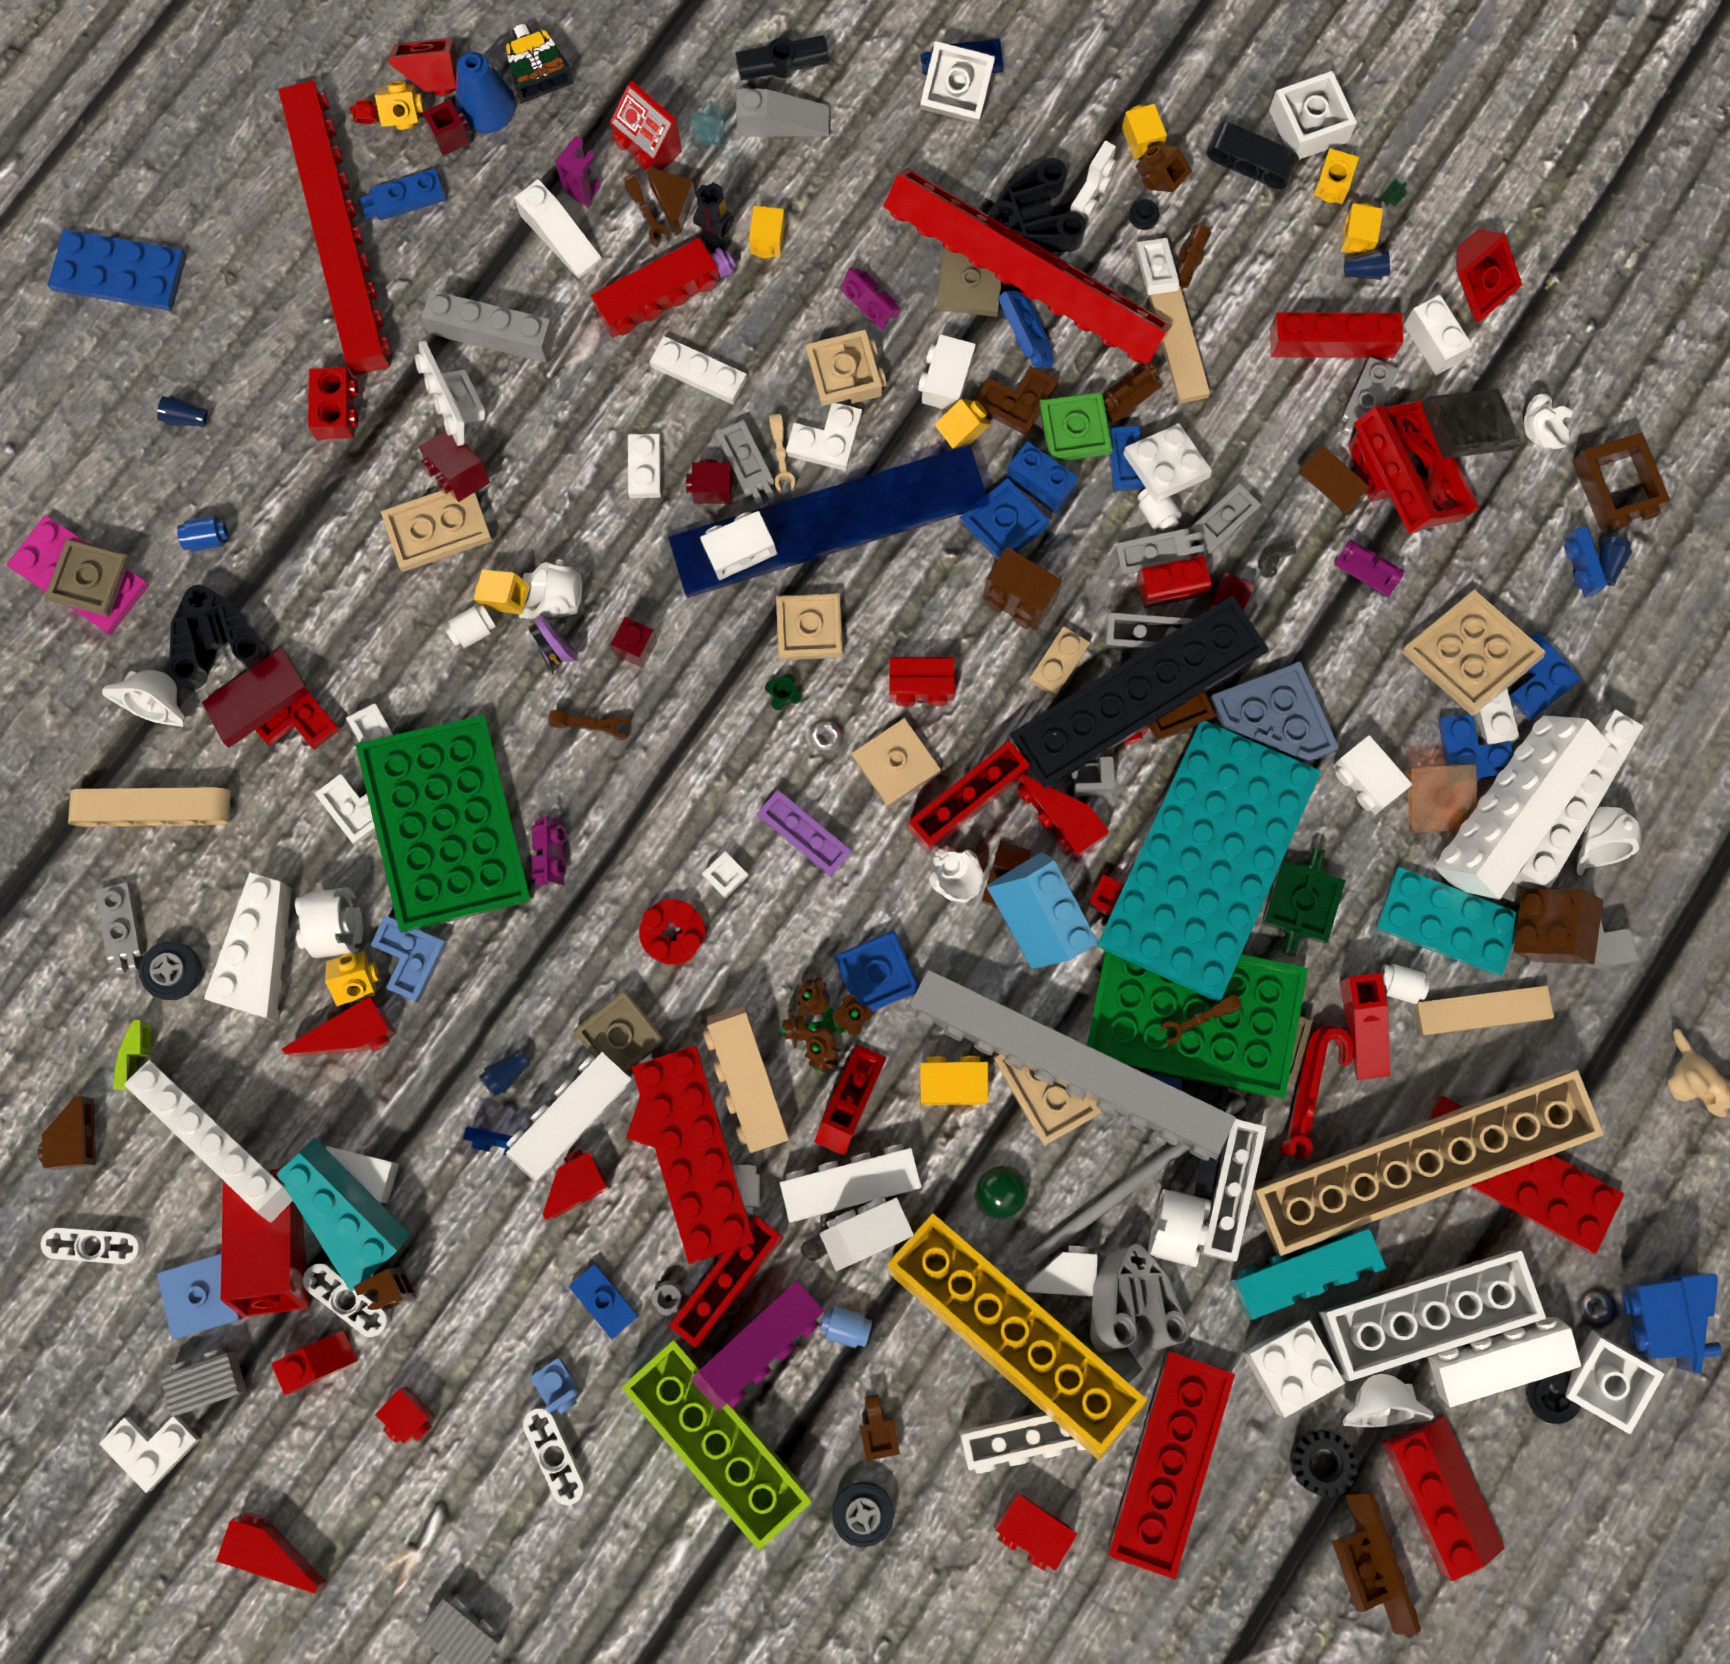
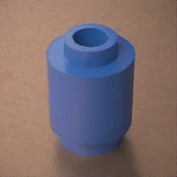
M216 515L186 520L184 524L177 526V535L183 550L190 549L192 552L223 547L224 540L229 538L225 521H220Z

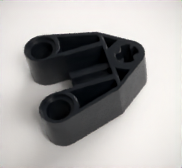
M1056 158L1044 160L1011 181L990 212V217L1049 252H1074L1082 246L1086 229V221L1079 213L1068 212L1054 217L1049 215L1048 205L1045 201L1056 198L1063 192L1067 173L1064 162ZM1052 176L1057 178V180H1049L1046 177ZM1074 230L1077 234L1071 235L1065 231Z
M193 585L187 589L171 621L169 672L174 679L191 690L202 687L208 678V671L204 661L205 655L197 627H200L206 650H219L221 646L225 645L218 620H221L232 653L249 669L269 656V650L244 614L232 602L203 585ZM251 646H256L255 653L245 657L246 650ZM194 666L193 673L188 677H183L184 671L188 667Z

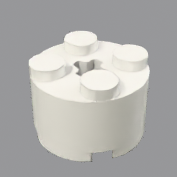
M344 887L309 892L302 897L296 898L295 909L300 923V929L296 933L297 944L300 949H307L313 958L356 953L359 950L355 948V944L362 943L363 939L362 914L360 907H353L351 899L356 898L350 888Z
M1163 1189L1155 1215H1157L1155 1224L1152 1226L1150 1233L1149 1255L1196 1268L1200 1255V1248L1197 1245L1204 1246L1207 1239L1209 1226L1203 1224V1220L1208 1219L1211 1200Z

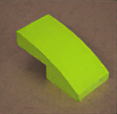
M133 1020L128 1028L116 1060L113 1089L125 1092L130 1091L124 1084L138 1071V1057L152 1056L151 1023Z

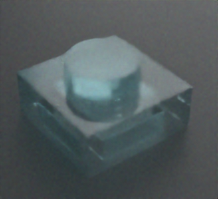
M696 110L691 118L693 136L703 144H713L721 148L726 138L724 121Z

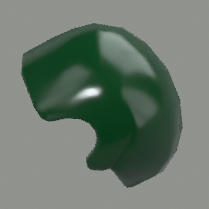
M1001 1165L990 1169L979 1177L974 1197L977 1207L986 1216L1006 1219L1018 1213L1025 1206L1029 1189L1025 1177L1016 1168Z

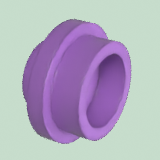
M720 247L716 248L715 253L710 256L718 267L719 277L733 276L731 269L736 266L729 251L722 252Z

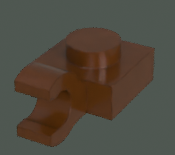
M878 1394L866 1396L865 1402L869 1422L859 1424L866 1461L899 1455L900 1451L893 1417L883 1419Z

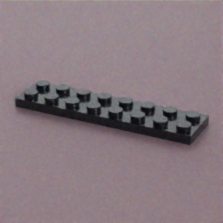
M1232 595L1011 732L1010 737L1022 756L1030 764L1031 770L1042 787L1046 789L1266 654L1269 648Z

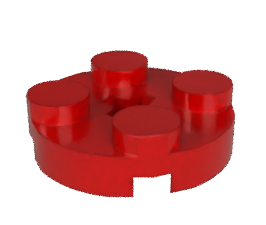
M676 899L664 900L653 905L643 914L639 927V938L645 952L655 961L666 966H679L691 961L699 952L701 946H703L706 937L705 925L699 912L690 903ZM674 924L675 928H681L682 933L677 934L676 941H671L668 936H663V932L668 930V925Z

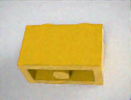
M932 1056L926 1057V1063H920V1106L988 1104V1062H980L979 1056L960 1057V1062H947L946 1057Z

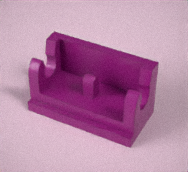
M575 136L555 162L564 192L586 208H589L592 204V198L601 188L600 179L595 180L594 184L590 187L588 177L591 170L588 166L594 159L593 150H590L584 156L583 140Z

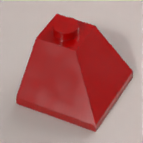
M454 37L394 44L388 57L389 64L425 92L434 91L435 95L451 94L453 89H456L457 57Z
M1477 229L1457 247L1456 272L1473 319L1479 323L1522 286V282L1505 234Z

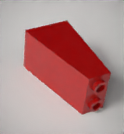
M281 1169L270 1170L269 1172L282 1184L277 1176ZM223 1180L220 1300L241 1318L309 1309V1292L303 1284V1277L307 1270L303 1216L294 1201L270 1223Z

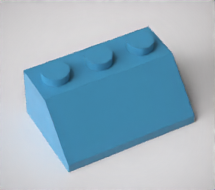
M1040 852L986 885L1031 969L1070 961L1098 944L1055 860L1045 853Z

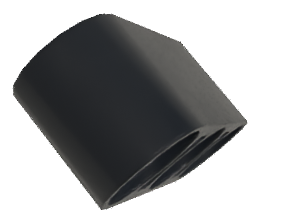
M1229 122L1219 124L1206 150L1208 158L1213 162L1275 189L1286 188L1299 162L1298 154L1292 149Z

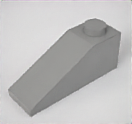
M737 89L736 119L738 137H829L828 105L768 89Z

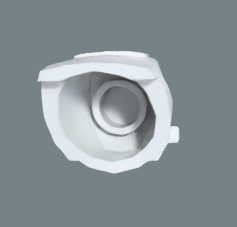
M561 559L556 560V564L544 562L533 573H524L522 579L530 584L523 613L522 615L518 614V617L536 619L541 615L546 618H558L577 614L582 600L581 574L574 571L573 567L563 566L564 561Z
M1596 808L1581 837L1577 874L1583 875L1585 868L1617 863L1634 855L1641 845V829L1638 821L1622 808Z

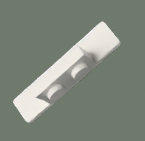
M426 341L419 342V354L415 355L417 370L419 373L424 374L427 392L434 395L437 413L443 414L447 434L453 436L457 446L464 445V423L485 420L483 405L466 370L441 373Z

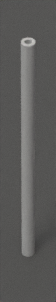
M1238 1094L1222 1108L1226 1109V1113L1233 1116L1244 1108L1247 1103ZM1180 1142L1177 1145L1172 1144L1026 1256L1033 1266H1036L1191 1147Z

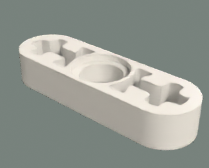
M52 1228L43 1235L41 1250L45 1256L51 1259L132 1264L142 1257L144 1243L141 1237L134 1233ZM91 1236H96L101 1242L100 1251L94 1256L88 1255L84 1248L86 1240ZM60 1237L61 1240L75 1241L74 1248L61 1247L58 1250V1247L52 1246L53 1239H59ZM127 1239L128 1245L133 1246V1251L127 1253L126 1256L122 1251H110L111 1244L123 1245L126 1244Z
M315 1264L306 1270L303 1277L305 1289L366 1337H375L387 1331L390 1325L389 1312L383 1307L378 1310H368L367 1307L371 1303L376 1302L368 1294L357 1295L354 1290L353 1293L356 1297L354 1307L350 1310H343L339 1306V1295L349 1289L336 1269L328 1264ZM326 1272L327 1275L324 1279L332 1286H336L338 1281L341 1283L340 1286L333 1290L330 1298L326 1296L331 1292L329 1288L324 1285L317 1288L314 1286L317 1281L313 1277L315 1273ZM364 1302L367 1303V1306L362 1309L369 1315H375L376 1313L380 1315L377 1320L381 1324L379 1328L372 1327L368 1329L369 1320L363 1315H357L356 1319L353 1318V1315L361 1310Z
M545 1407L536 1408L525 1416L523 1421L524 1432L556 1501L562 1505L575 1504L585 1493V1480L554 1413L548 1414ZM536 1414L540 1418L546 1417L549 1423L544 1426L547 1436L555 1433L557 1439H552L541 1447L537 1441L543 1440L544 1436L540 1429L534 1431L531 1426L536 1421L534 1417ZM550 1446H558L563 1450L564 1460L558 1466L548 1464L545 1459V1452ZM568 1464L572 1471L565 1473L569 1483L576 1482L578 1485L574 1490L575 1497L572 1498L569 1493H561L560 1489L564 1486L562 1476L560 1475L554 1479L552 1473L564 1469Z

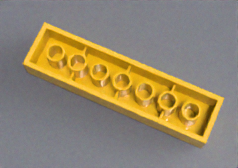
M932 1213L914 1233V1236L887 1263L888 1272L896 1281L1097 1460L1100 1461L1145 1407L1147 1399L935 1214Z

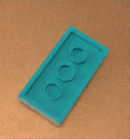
M1398 867L1395 869L1374 929L1500 977L1504 973L1515 941L1519 913Z

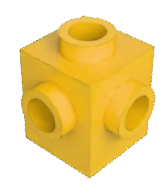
M395 81L389 83L388 87L378 88L375 94L381 127L396 125L397 129L402 130L415 126L414 123L419 122L421 113L424 111L422 94L416 93L415 84L406 85L405 81Z
M365 951L354 954L347 953L339 958L326 961L325 981L336 1006L353 1001H363L370 996H375L376 981L380 980L379 971L375 962H369Z

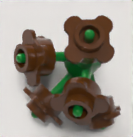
M817 977L814 980L810 978L803 982L797 990L796 1000L800 1005L799 1014L793 1015L792 1009H787L788 1019L782 1020L781 1032L784 1034L785 1040L791 1039L793 1049L797 1048V1041L805 1040L807 1043L805 1057L810 1059L808 1065L812 1066L816 1072L822 1071L826 1073L828 1068L835 1070L837 1066L834 1064L838 1056L835 1050L837 1046V1033L848 1031L850 1035H858L862 1031L861 1026L865 1020H869L872 1017V1011L868 1006H862L857 1002V998L854 995L845 996L843 998V1005L837 1010L829 1006L830 995L827 992L826 983L822 981L821 977ZM826 1012L823 1021L809 1023L804 1021V1017L809 1014L817 1016Z

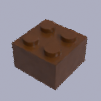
M1007 547L986 578L983 599L986 600V604L994 611L999 613L1004 611L1011 615L1013 621L1022 628H1032L1037 631L1057 601L1062 580Z
M1522 888L1513 953L1532 962L1595 964L1603 899L1584 889Z

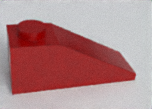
M370 996L281 1049L284 1054L292 1057L369 1051L370 1049L375 1052L387 1046L391 1042L389 1038L397 1033L379 1001Z
M856 1044L820 1123L814 1143L845 1156L887 1057Z
M244 1512V1515L230 1519L216 1562L313 1594L324 1589L326 1580L274 1525L264 1522V1516L253 1512Z

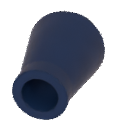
M1377 249L1344 259L1345 278L1355 277L1382 280V277L1390 276L1389 251Z
M174 395L161 397L157 411L158 421L165 422L166 426L205 427L208 417L207 409L200 408Z
M1608 536L1605 542L1600 544L1599 561L1607 586L1616 585L1620 573L1633 552L1630 549L1632 543L1626 539Z
M516 1050L513 1054L483 1068L485 1072L479 1075V1078L490 1093L496 1097L500 1093L505 1094L521 1073L530 1066V1063L520 1050Z

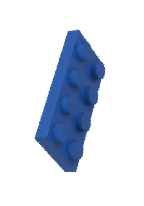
M63 229L48 287L55 292L172 311L186 254L182 249Z

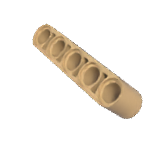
M217 787L74 789L70 791L68 823L81 827L229 824L231 791Z

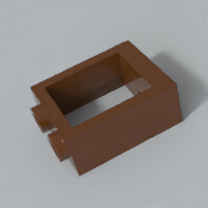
M1642 432L1585 449L1573 461L1600 530L1611 526L1613 530L1628 526L1632 523V520L1640 517L1643 521L1650 520L1659 516L1662 513L1661 509L1670 502ZM1631 457L1648 500L1615 509L1598 467Z

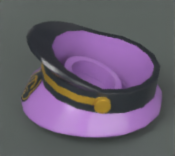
M539 615L535 623L530 625L528 629L538 644L550 674L554 675L557 665L562 662L577 661L579 655L545 616Z

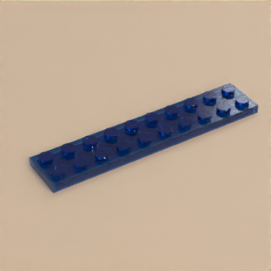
M969 444L750 511L751 513L759 511L774 542L777 555L722 580L718 579L700 537L705 535V532L714 526H726L734 522L737 516L668 536L685 596L690 598L961 515L974 509L989 506V500Z

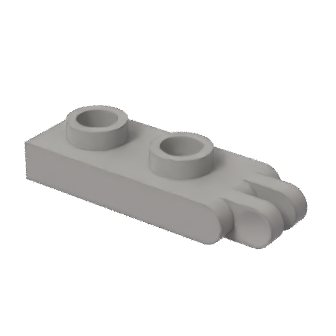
M1369 357L1341 418V421L1346 422L1342 434L1348 436L1352 426H1355L1354 422L1374 406L1383 405L1398 368Z
M744 420L715 432L716 438L728 463L731 465V469L746 497L752 495L756 505L763 503L758 492L762 489L768 500L774 498L770 488L771 485L775 484Z
M1239 483L1189 529V534L1202 532L1204 538L1192 541L1191 544L1193 545L1197 542L1199 545H1205L1206 552L1210 555L1260 509L1261 504ZM1202 553L1194 554V557L1200 556Z
M1187 528L1116 543L1122 576L1140 572V569L1183 559L1189 561L1190 558L1194 557V554L1206 551L1205 545L1192 547L1191 544L1192 541L1204 539L1203 533L1189 534V529Z
M126 882L96 889L95 894L107 961L114 963L118 975L126 973V959L130 971L139 970L138 957L143 956V946L132 884Z

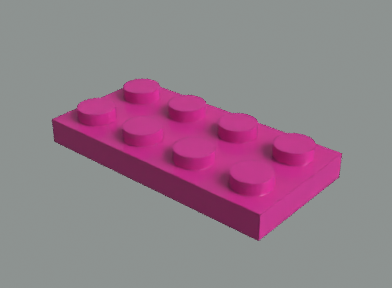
M44 515L6 566L47 592L66 538L88 543ZM127 569L110 617L70 606L67 607L109 635H112L149 587V584Z

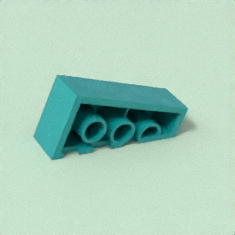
M315 1137L277 1173L280 1181L350 1292L354 1291L353 1286L365 1281L392 1257L410 1236V1233Z
M1353 1229L1333 1236L1324 1242H1317L1300 1249L1301 1251L1292 1255L1287 1253L1282 1256L1279 1254L1268 1257L1270 1264L1258 1269L1256 1264L1243 1267L1236 1271L1238 1277L1230 1281L1246 1319L1253 1320L1295 1304L1297 1302L1296 1299L1299 1297L1306 1299L1324 1293L1328 1290L1327 1286L1331 1284L1338 1286L1358 1280L1359 1273L1362 1271L1371 1270L1376 1273L1384 1270L1386 1265L1370 1229Z

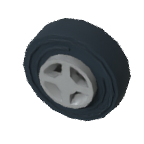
M165 941L152 946L144 954L139 968V977L143 987L152 996L162 1000H179L188 996L197 987L202 973V965L198 955L189 946L177 941Z
M865 1481L852 1483L844 1488L835 1499L832 1510L834 1528L840 1538L850 1545L860 1548L875 1546L884 1540L892 1529L894 1521L893 1503L887 1492L876 1484Z

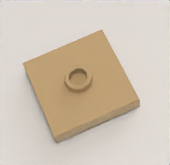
M840 593L776 596L779 660L843 657Z
M905 718L851 753L852 758L887 808L941 773V769Z

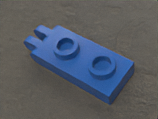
M436 168L373 187L369 190V195L359 199L361 207L364 208L365 218L377 216L379 220L389 219L446 201Z
M1005 291L998 297V300L1003 308L1005 318L1012 327L1017 344L1021 347L1024 355L1030 357L1034 367H1052L1054 363L1052 357L1053 349L1029 298L1025 297L1021 291Z

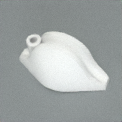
M146 670L136 673L130 671L122 682L106 685L102 689L103 696L141 718L155 723L183 727L185 723V717L177 706L176 684L170 676L163 672Z
M1378 1374L1368 1378L1356 1395L1355 1408L1345 1416L1343 1426H1397L1431 1421L1434 1415L1431 1410L1416 1400L1412 1384H1404L1398 1378L1388 1374Z

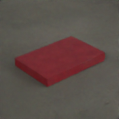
M281 647L202 701V704L222 742L229 748L303 698L310 691L289 655Z

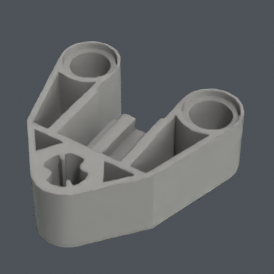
M1135 1244L1109 1253L1093 1285L1090 1337L1094 1347L1103 1353L1133 1345L1137 1337L1134 1316L1140 1318L1144 1340L1152 1349L1159 1350L1181 1344L1188 1338L1189 1328L1168 1276L1141 1245Z

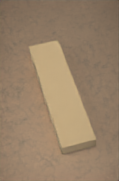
M1180 284L1178 291L1148 295L1153 313L1173 325L1163 341L1162 347L1178 404L1209 398V387Z
M1548 985L1424 1001L1415 1004L1420 1036L1554 1018Z

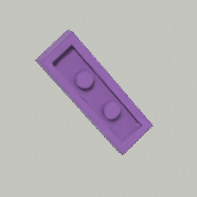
M779 790L757 812L758 818L831 878L852 855V850Z

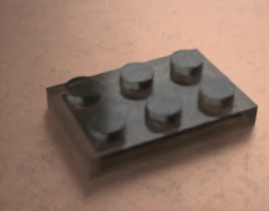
M1499 389L1428 396L1420 403L1443 459L1510 451L1522 444Z

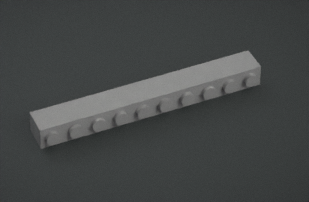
M927 970L910 1003L911 1011L915 1013L914 1018L928 1026H932L933 1023L945 1028L944 1033L959 1041H962L964 1037L974 1042V1047L987 1055H992L995 1052L1005 1057L1004 1062L1018 1070L1026 1067L1036 1072L1034 1076L1044 1083L1053 1085L1055 1081L1065 1086V1092L1077 1099L1083 1100L1086 1096L1096 1101V1107L1108 1114L1114 1115L1117 1111L1127 1116V1122L1139 1129L1146 1130L1147 1127H1150L1160 1132L1158 1137L1170 1144L1177 1145L1178 1142L1191 1147L1190 1153L1203 1160L1209 1161L1210 1157L1217 1160L1236 1120V1117L930 970Z

